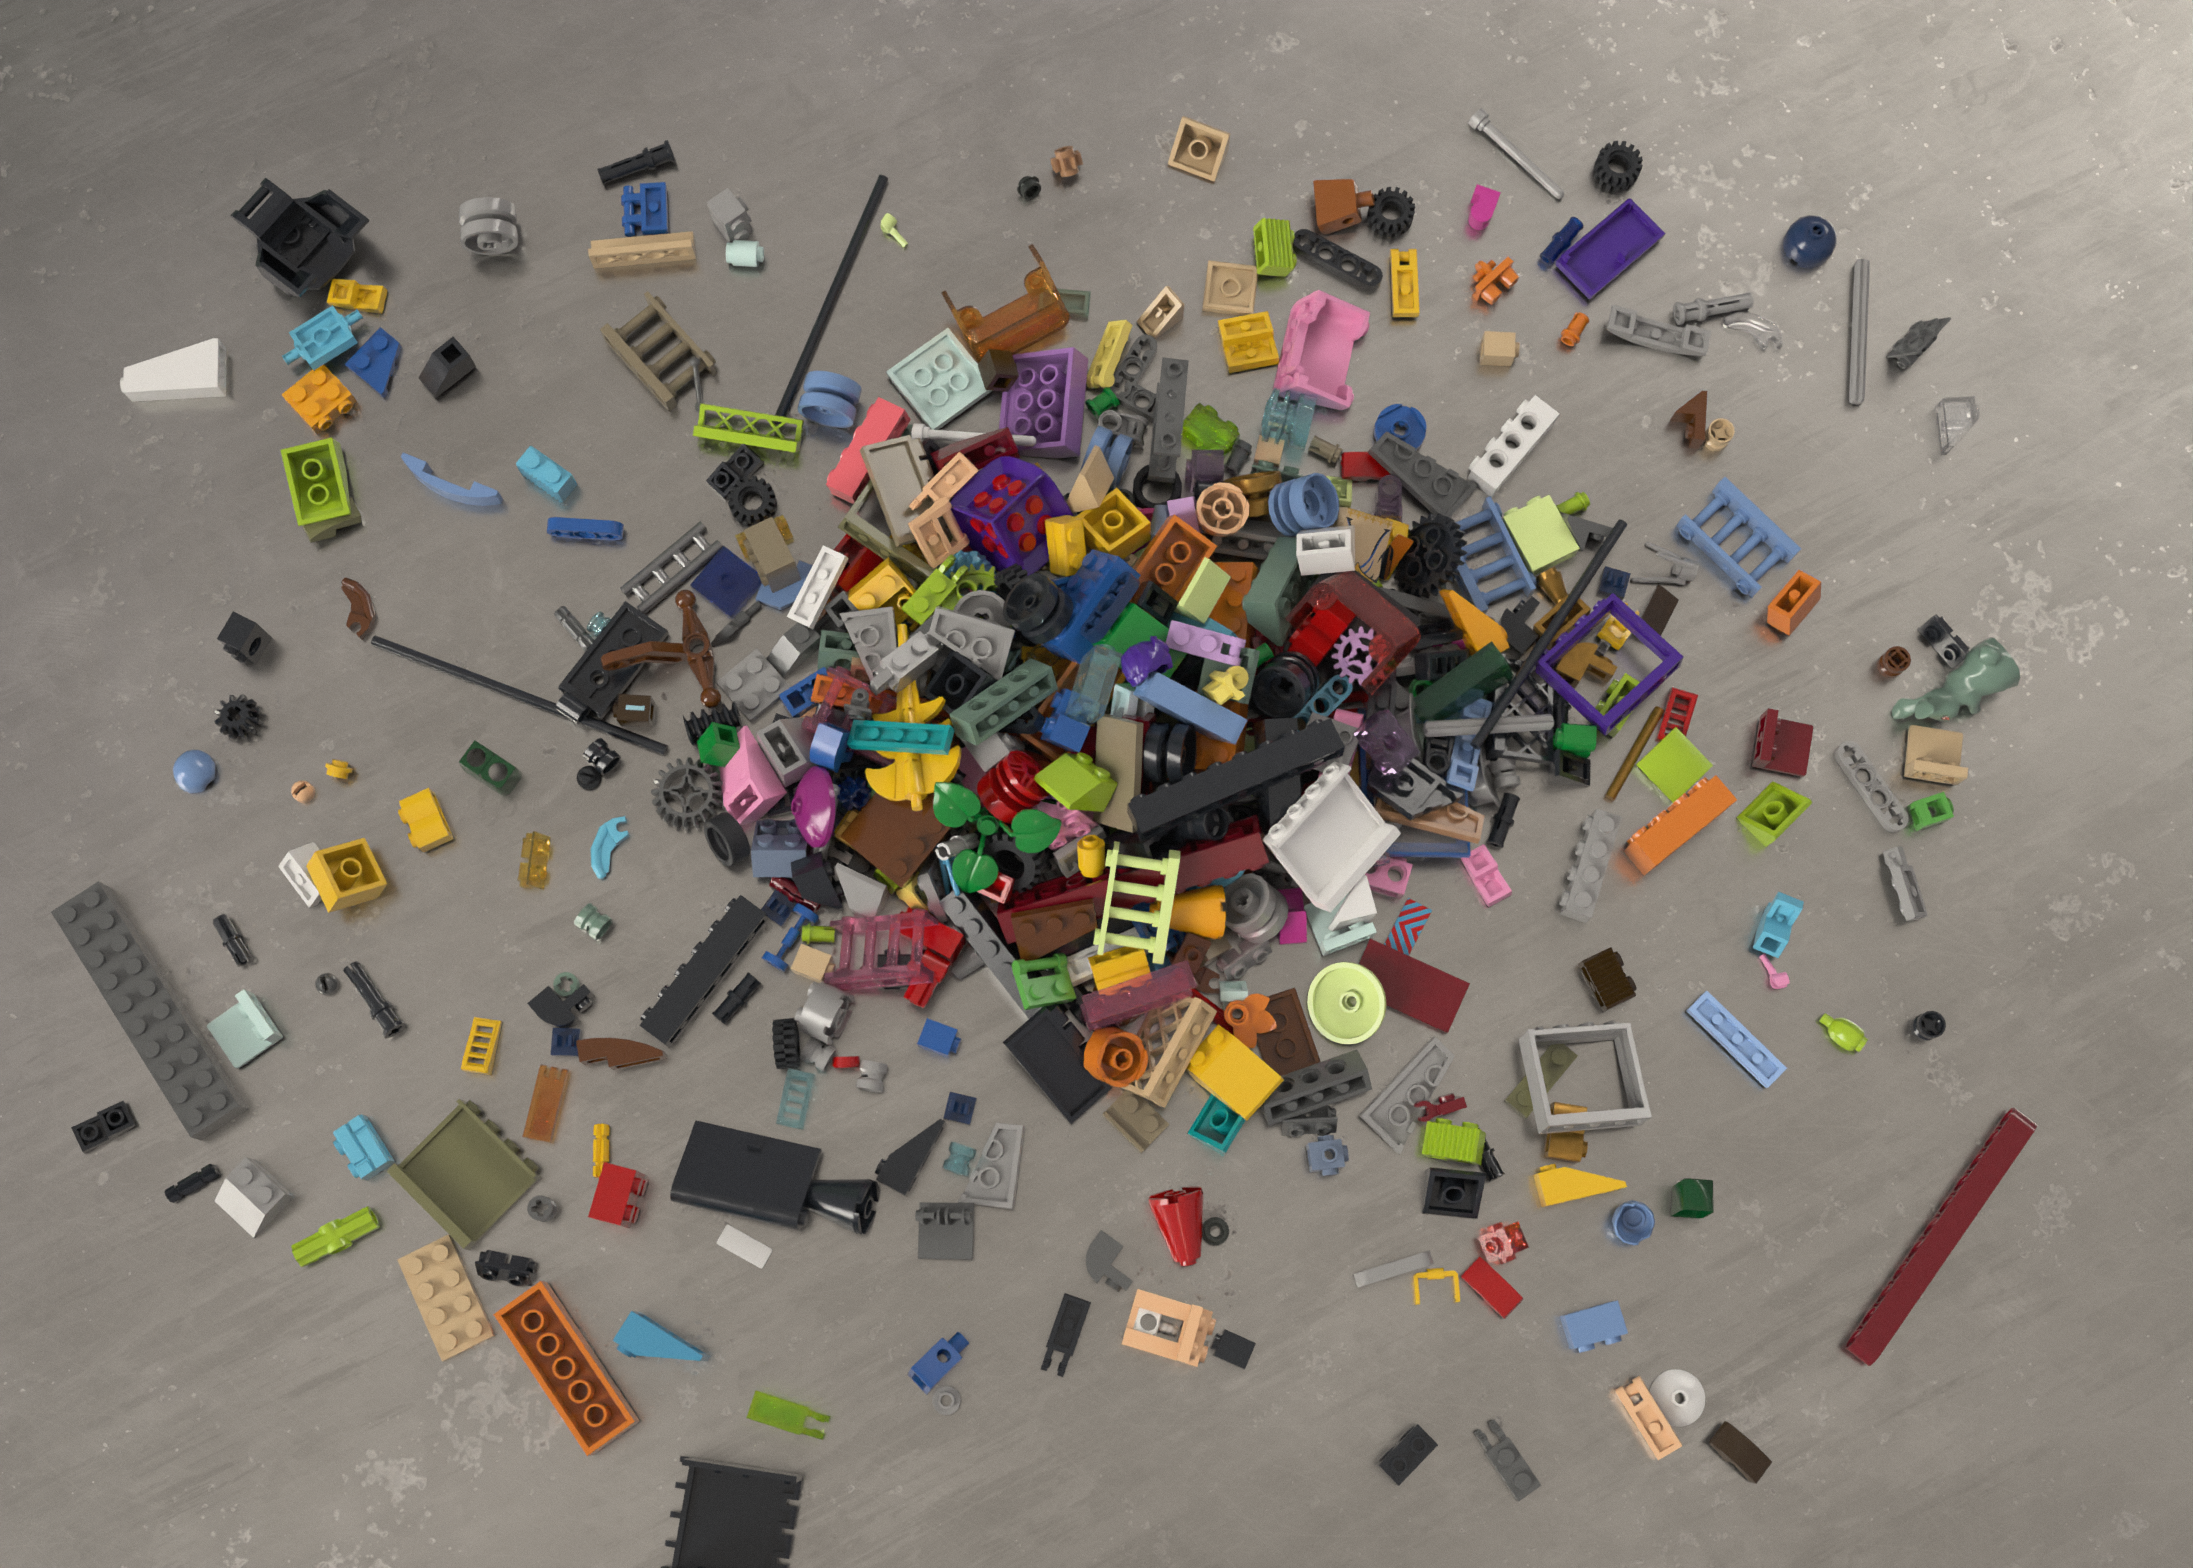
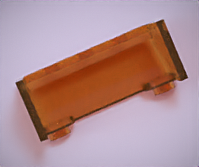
M1033 244L1028 247L1038 268L1030 271L1025 276L1024 286L1028 294L982 317L980 311L971 305L956 310L946 290L941 292L978 364L988 349L1011 351L1013 356L1062 330L1069 322V313L1043 259Z

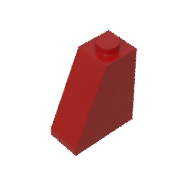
M910 907L907 908L906 912L901 911L894 922V925L897 926L895 929L897 935L924 950L928 949L951 962V965H953L966 944L964 935Z

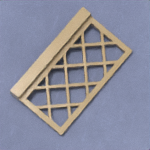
M1162 987L1136 1035L1142 1040L1143 1046L1146 1045L1150 1069L1145 1071L1141 1078L1130 1083L1129 1086L1121 1088L1165 1108L1217 1011L1199 998L1194 997L1193 999ZM1171 997L1173 1006L1163 1010V1005L1167 998ZM1189 1006L1184 1017H1182L1181 1009ZM1175 1013L1176 1021L1166 1026L1165 1018ZM1159 1021L1160 1029L1150 1034L1152 1025ZM1177 1029L1171 1041H1169L1168 1033ZM1162 1037L1163 1045L1153 1050L1152 1042ZM1164 1053L1159 1063L1156 1065L1155 1057ZM1150 1077L1147 1085L1143 1090L1142 1081Z

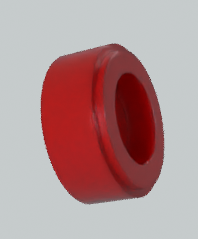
M860 1056L832 1057V1067L834 1068L860 1066Z

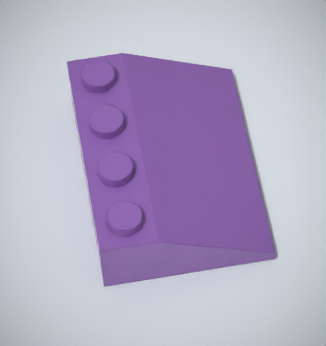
M1074 347L1012 355L1017 365L1019 377L1008 392H1002L999 429L1008 427L1011 435L1034 436L1036 438L1034 446H1016L1018 452L1012 455L1043 458L1080 456L1088 358Z

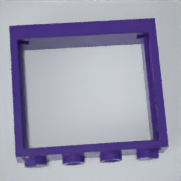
M1614 593L1607 599L1599 600L1593 607L1594 611L1588 616L1582 615L1574 624L1575 628L1570 633H1562L1556 640V645L1550 651L1545 649L1537 662L1535 671L1592 725H1596L1597 729L1604 736L1681 666L1684 657ZM1611 614L1663 662L1603 716L1556 673L1552 667Z

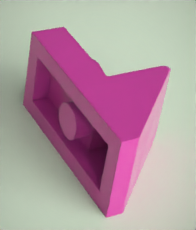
M1302 889L1278 890L1286 898L1288 904L1286 922L1278 932L1279 944L1306 943L1307 914L1304 911Z

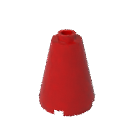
M1182 1187L1180 1191L1170 1189L1149 1196L1150 1208L1174 1262H1180V1266L1196 1264V1259L1201 1257L1202 1187Z

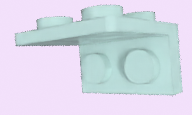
M1347 895L1332 912L1315 907L1313 903L1304 906V911H1306L1307 918L1323 956L1373 938L1376 934L1373 922L1368 924L1364 921L1349 926V928L1336 931L1328 929Z
M245 989L235 995L239 1003L207 1024V1028L234 1068L237 1069L283 1038L256 996Z

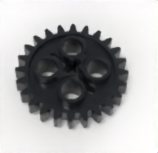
M1429 513L1428 518L1420 517V523L1412 521L1413 529H1408L1407 538L1414 542L1394 570L1397 572L1394 579L1399 581L1398 586L1403 588L1404 592L1420 598L1421 596L1429 598L1430 594L1438 596V588L1441 590L1446 589L1447 582L1453 584V574L1460 575L1457 569L1458 565H1464L1460 558L1467 554L1466 551L1461 549L1467 544V541L1461 539L1465 535V532L1459 530L1461 525L1440 513L1437 515Z

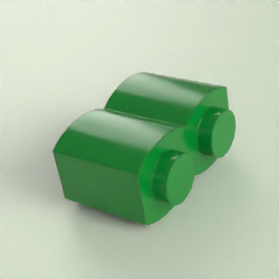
M1562 723L1561 727L1557 728L1555 735H1553V751L1560 749L1583 758H1589L1591 752H1594L1596 748L1597 726Z

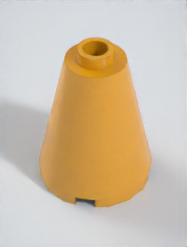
M1211 885L1174 895L1169 929L1186 933L1191 932L1212 939H1221L1224 935L1226 911H1223L1222 902H1225L1223 886ZM1161 901L1150 903L1149 912L1154 913V910L1160 911Z

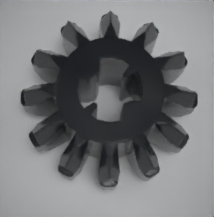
M242 694L238 699L234 695H230L228 703L223 700L220 701L223 708L214 710L215 714L219 716L214 722L218 727H221L220 732L223 735L229 734L231 739L236 740L238 736L242 739H247L248 731L256 734V729L253 726L262 724V721L257 718L262 714V711L256 708L257 703L253 699L248 700ZM239 714L241 718L237 721L235 717Z

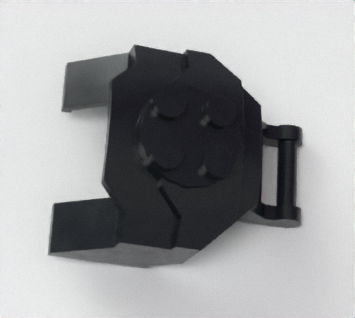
M264 178L260 183L261 187L239 211L235 210L230 215L238 224L245 227L257 238L258 255L255 266L265 279L273 285L275 284L290 297L293 295L301 297L307 290H321L340 272L355 253L353 239L365 227L369 219L330 189L323 190L311 197L292 199L269 179ZM269 193L272 194L265 201V203L254 213V215L250 219H248L247 217L266 198V196Z

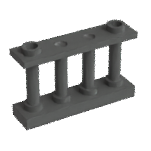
M1162 357L1160 383H1157L1148 473V480L1174 483L1176 460L1177 457H1180L1189 360Z

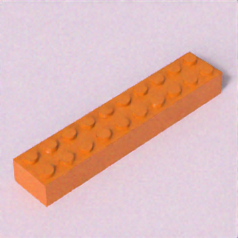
M1174 514L1167 517L1133 566V569L1141 575L1138 579L1140 584L1145 581H1152L1179 602L1205 557L1209 559L1217 545ZM1093 646L1082 664L1069 660L1066 662L1055 678L1058 690L1039 702L1035 708L1044 716V719L1045 717L1050 718L1053 711L1050 705L1055 693H1060L1062 689H1069L1096 702L1087 722V725L1092 727L1097 720V714H1101L1112 699L1115 684H1122L1126 677L1116 664ZM1040 730L1034 734H1016V736L1053 762L1063 754L1071 753L1040 739L1043 734Z

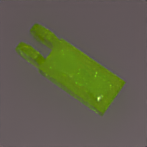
M755 1390L746 1418L794 1434L801 1435L802 1433L823 1440L824 1433L814 1428H806L804 1424L807 1416L823 1423L829 1422L830 1416L809 1410L810 1407Z

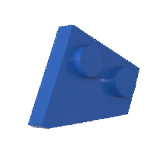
M380 327L345 365L384 398L388 392L386 388L389 378L393 376L395 370V360L399 357L402 346Z

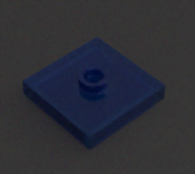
M723 546L690 586L732 619L762 582L755 569Z

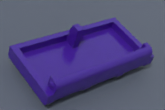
M1630 198L1564 252L1555 265L1588 299H1591L1630 264L1640 258L1657 241L1661 240L1666 233Z

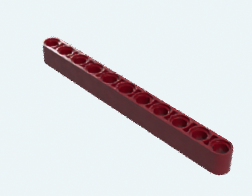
M2014 1107L2003 1116L1849 1338L1845 1349L1868 1366H1871L1879 1358L2036 1130L2037 1124Z

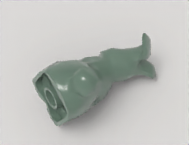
M1988 637L1972 647L1966 655L1963 665L1949 672L1942 688L1931 690L1916 699L1901 698L1893 706L1892 716L1894 719H1905L1915 714L1917 719L1930 717L1938 721L1948 722L1958 716L1959 708L1963 705H1967L1971 714L1975 715L1981 710L1980 702L1982 696L2018 686L2020 680L2019 668L2006 649L1995 638Z

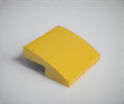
M1268 311L1218 320L1220 338L1229 373L1279 364V355Z

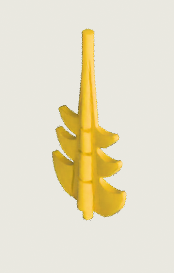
M906 624L896 626L898 647L908 640ZM914 680L903 690L897 692L896 710L883 714H873L872 718L875 721L925 724L939 714L946 700L943 697H938L930 702L920 703L916 680ZM946 719L939 725L952 726V721L950 719ZM959 746L953 747L949 750L948 755L876 751L882 757L895 759V762L881 769L867 768L865 773L869 785L880 796L891 801L909 800L911 801L912 810L920 811L923 809L922 800L927 797V794L934 793L936 782L949 783L954 778L960 765L961 748Z

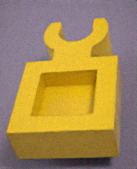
M1610 615L1597 636L1610 643L1616 650H1619L1631 632L1614 616Z

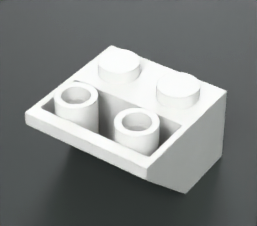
M1354 525L1301 530L1297 534L1296 551L1301 576L1355 571Z

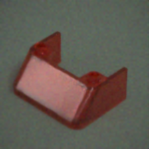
M1337 572L1314 585L1285 619L1297 630L1307 617L1311 615L1313 608L1320 611L1328 610L1339 600L1376 631L1377 634L1370 641L1368 650L1370 656L1379 664L1361 683L1365 690L1372 695L1418 644L1420 631L1409 618L1355 572Z

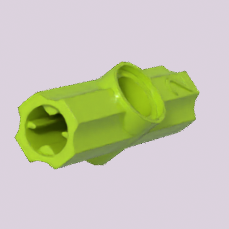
M367 1206L343 1219L339 1218L321 1226L318 1232L291 1245L294 1258L300 1267H305L328 1254L339 1253L352 1246L353 1241L380 1228L378 1219L372 1209Z

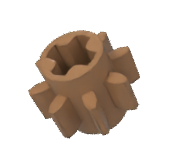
M1064 146L1054 151L1056 157L1050 158L1055 173L1060 172L1061 177H1068L1079 172L1078 166L1083 165V160L1078 150L1074 151L1073 146Z

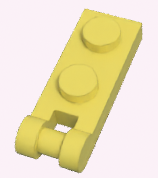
M1127 320L1108 322L1087 374L1086 384L1090 389L1099 388L1100 386L1103 388L1113 386L1115 381L1113 374L1133 326Z

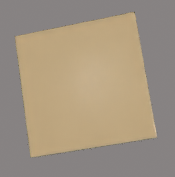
M1208 260L1202 311L1238 316L1253 314L1258 279L1257 266Z

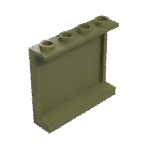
M458 1099L456 1102L459 1105L399 1165L394 1163L386 1172L463 1249L471 1250L535 1185L541 1176L536 1172L539 1167L529 1157L524 1160L517 1153L520 1148L511 1139L507 1138L504 1140L498 1134L501 1129L492 1120L488 1119L485 1121L478 1115L481 1109L474 1102L469 1100L466 1103Z

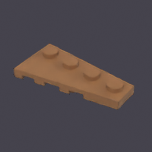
M1376 797L1374 808L1383 820L1476 844L1481 839L1485 816L1458 802L1409 820L1383 800Z

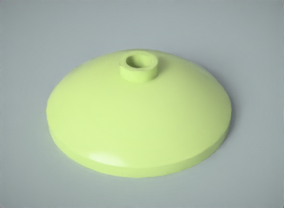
M1353 962L1332 964L1317 974L1309 988L1307 1003L1310 1018L1318 1031L1331 1041L1340 1044L1362 1042L1374 1035L1384 1020L1386 996L1382 984L1369 969ZM1352 996L1355 997L1357 1001L1355 1006H1353L1350 1002Z

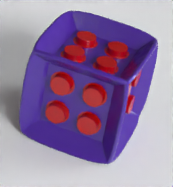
M1001 456L987 464L950 501L952 505L951 511L962 533H966L970 541L968 545L973 551H978L980 555H985L986 560L999 572L1013 564H1017L1027 571V576L1037 572L1049 561L1045 520L1063 515L1074 516L1057 485L1048 474L1032 463L1011 456Z

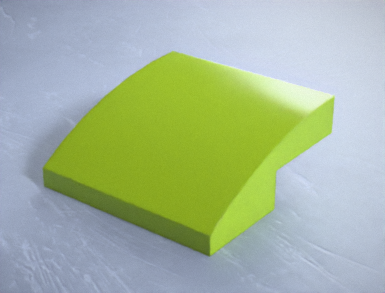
M1677 727L1670 731L1651 751L1636 763L1672 803L1681 797L1713 766Z

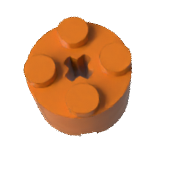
M1115 1027L1095 1030L1088 1040L1084 1051L1085 1069L1094 1078L1115 1087L1129 1086L1130 1083L1141 1078L1148 1064V1054L1142 1044V1040L1135 1034Z

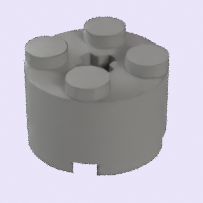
M814 981L808 989V999L805 1005L800 1006L796 1012L795 1021L799 1022V1030L832 1045L834 1042L831 1039L833 1037L837 1039L840 1037L850 1019L852 1011L848 1010L849 1002L854 1004L855 998L854 995L824 981L820 983Z

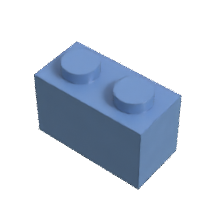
M1618 1300L1560 1316L1569 1348H1578L1579 1353L1595 1349L1594 1343L1603 1340L1606 1345L1622 1341L1621 1335L1628 1333Z

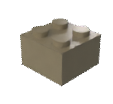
M773 517L743 530L747 539L742 542L764 587L769 585L772 593L801 580L796 563Z

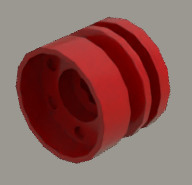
M1018 750L1009 752L1004 759L999 761L996 768L989 770L977 783V792L987 810L997 819L1008 824H1012V820L1018 812L1032 809V807L1037 806L1041 800H1044L1049 795L1034 779L1035 775L1043 770L1041 765L1028 754Z

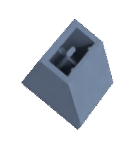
M795 819L756 820L751 847L753 877H792L791 862L810 855V845L803 838Z

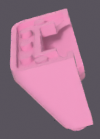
M1320 290L1299 299L1293 305L1289 315L1273 386L1274 394L1285 399L1336 410L1349 408L1353 402L1354 394L1352 393V387L1345 384L1354 341L1358 340L1361 336H1365L1369 330L1368 320L1370 312Z

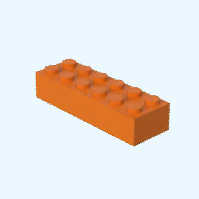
M538 1282L493 1314L587 1456L596 1454L640 1422L548 1282Z

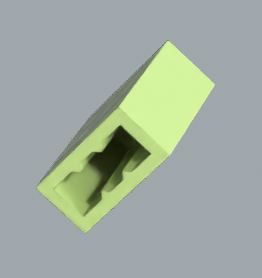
M1550 495L1543 498L1540 496L1534 497L1526 503L1527 506L1521 509L1514 507L1506 511L1502 519L1527 571H1531L1534 576L1575 557L1580 549Z

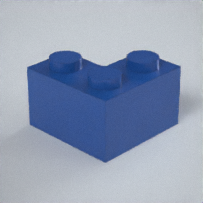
M1062 689L1060 693L1056 692L1050 705L1053 711L1050 718L1045 717L1044 725L1040 729V732L1043 733L1040 739L1069 752H1080L1090 729L1087 726V722L1096 702L1069 689Z

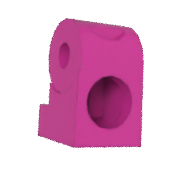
M1478 184L1476 185L1470 202L1473 203L1468 217V223L1473 229L1484 230L1488 227L1501 192Z

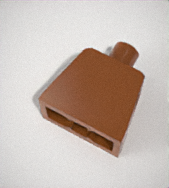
M1353 179L1313 181L1317 226L1322 235H1327L1360 223L1362 221L1361 208L1375 205L1373 191L1359 192L1358 186Z

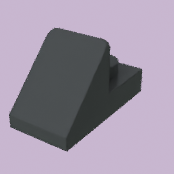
M1560 512L1580 548L1578 551L1581 552L1584 550L1588 537L1603 541L1604 536L1607 537L1613 529L1609 526Z

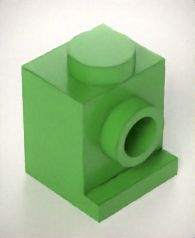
M1944 792L1914 801L1906 807L1916 832L1946 822L1954 817L1953 804L1949 798H1946ZM1929 809L1933 811V817L1931 816Z

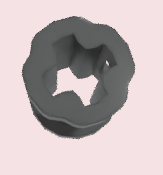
M538 1195L529 1201L527 1211L532 1219L548 1222L557 1214V1205L550 1198ZM541 1202L548 1205V1209L543 1212L544 1215L537 1212V1208H540L542 1205Z

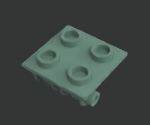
M1223 643L1220 653L1228 655L1231 645ZM1241 648L1239 655L1241 659L1240 667L1247 671L1249 680L1247 685L1240 689L1245 696L1240 700L1229 699L1230 701L1249 704L1260 651L1251 648ZM1204 658L1197 693L1205 695L1202 688L1212 681L1209 674L1214 670L1226 672L1232 665Z

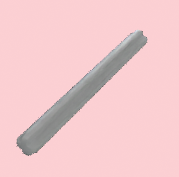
M1858 259L1854 264L1849 402L1856 405L1862 404L1865 400L1870 262L1867 259Z

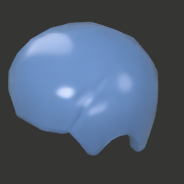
M201 750L186 751L174 763V779L180 789L188 793L203 792L206 786L215 779V763L209 754Z
M1630 1200L1616 1208L1612 1217V1224L1615 1234L1623 1243L1638 1245L1642 1240L1650 1238L1655 1225V1219L1652 1210L1645 1203Z

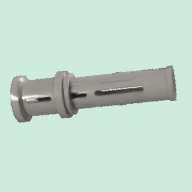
M1751 292L1706 301L1702 298H1696L1694 302L1689 303L1675 302L1673 305V315L1677 325H1682L1685 321L1695 319L1704 321L1709 315L1753 308L1754 300Z

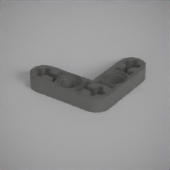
M1141 335L1135 340L1114 374V384L1109 388L1118 398L1120 405L1147 418L1153 423L1154 410L1153 413L1150 412L1153 409L1156 394L1138 385L1156 356L1157 342L1150 335ZM1150 344V350H1146L1141 359L1139 357L1141 345ZM1130 363H1136L1139 365L1140 371L1137 374H1129L1125 369L1126 366ZM1123 378L1127 380L1124 386L1125 392L1121 391L1119 394H1116L1115 387L1119 388L1123 383ZM1137 397H1147L1150 401L1149 405L1145 408L1138 407L1135 403Z

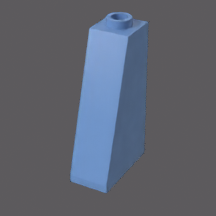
M1153 671L1149 673L1148 677L1136 686L1133 693L1136 697L1181 723L1193 725L1197 732L1212 740L1236 744L1247 722V719L1158 672Z

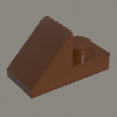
M1707 391L1698 393L1680 407L1670 419L1671 422L1687 423L1685 438L1689 439V448L1699 449L1705 440Z

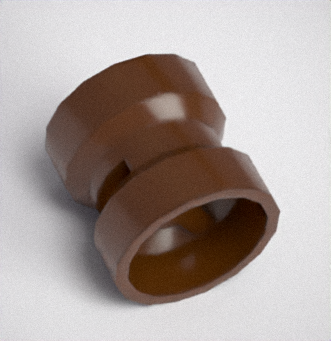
M1893 646L1878 659L1877 669L1884 677L1895 678L1910 666L1911 656L1905 648Z

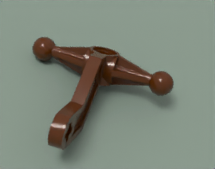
M681 590L675 597L677 607L683 610V643L649 641L601 656L604 670H617L643 662L678 664L688 661V665L703 688L700 695L702 705L707 708L716 707L721 701L720 692L713 688V648L706 629L693 609L696 597L690 590ZM695 645H704V649L701 652H692Z

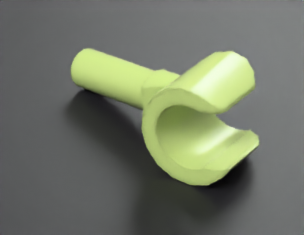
M886 213L881 220V230L887 234L890 233L903 248L906 247L908 242L894 228L897 224L896 218Z

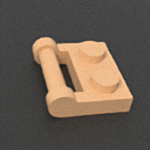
M947 497L938 499L933 507L908 523L928 564L932 568H936L948 556L956 554L970 542L966 533H962L951 511L952 505ZM940 516L944 518L953 536L951 542L947 539L937 519Z

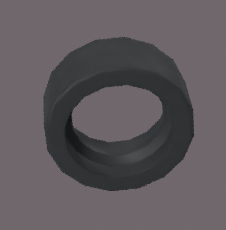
M1149 465L1144 466L1137 472L1133 480V495L1135 504L1142 509L1154 508V505H1168L1167 501L1181 499L1182 482L1176 471L1174 483H1171L1173 487L1172 494L1167 501L1162 503L1150 502L1143 496L1142 485L1148 478Z
M723 812L705 822L704 834L712 852L721 863L726 866H732L749 856L750 845L741 825L731 814Z

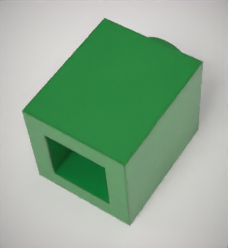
M715 722L709 725L697 741L701 762L725 767L740 749L736 727Z

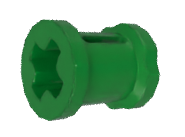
M1105 387L1103 392L1092 400L1088 399L1085 401L1088 410L1097 420H1099L1103 412L1111 409L1113 406L1117 407L1120 405L1118 398L1109 387Z

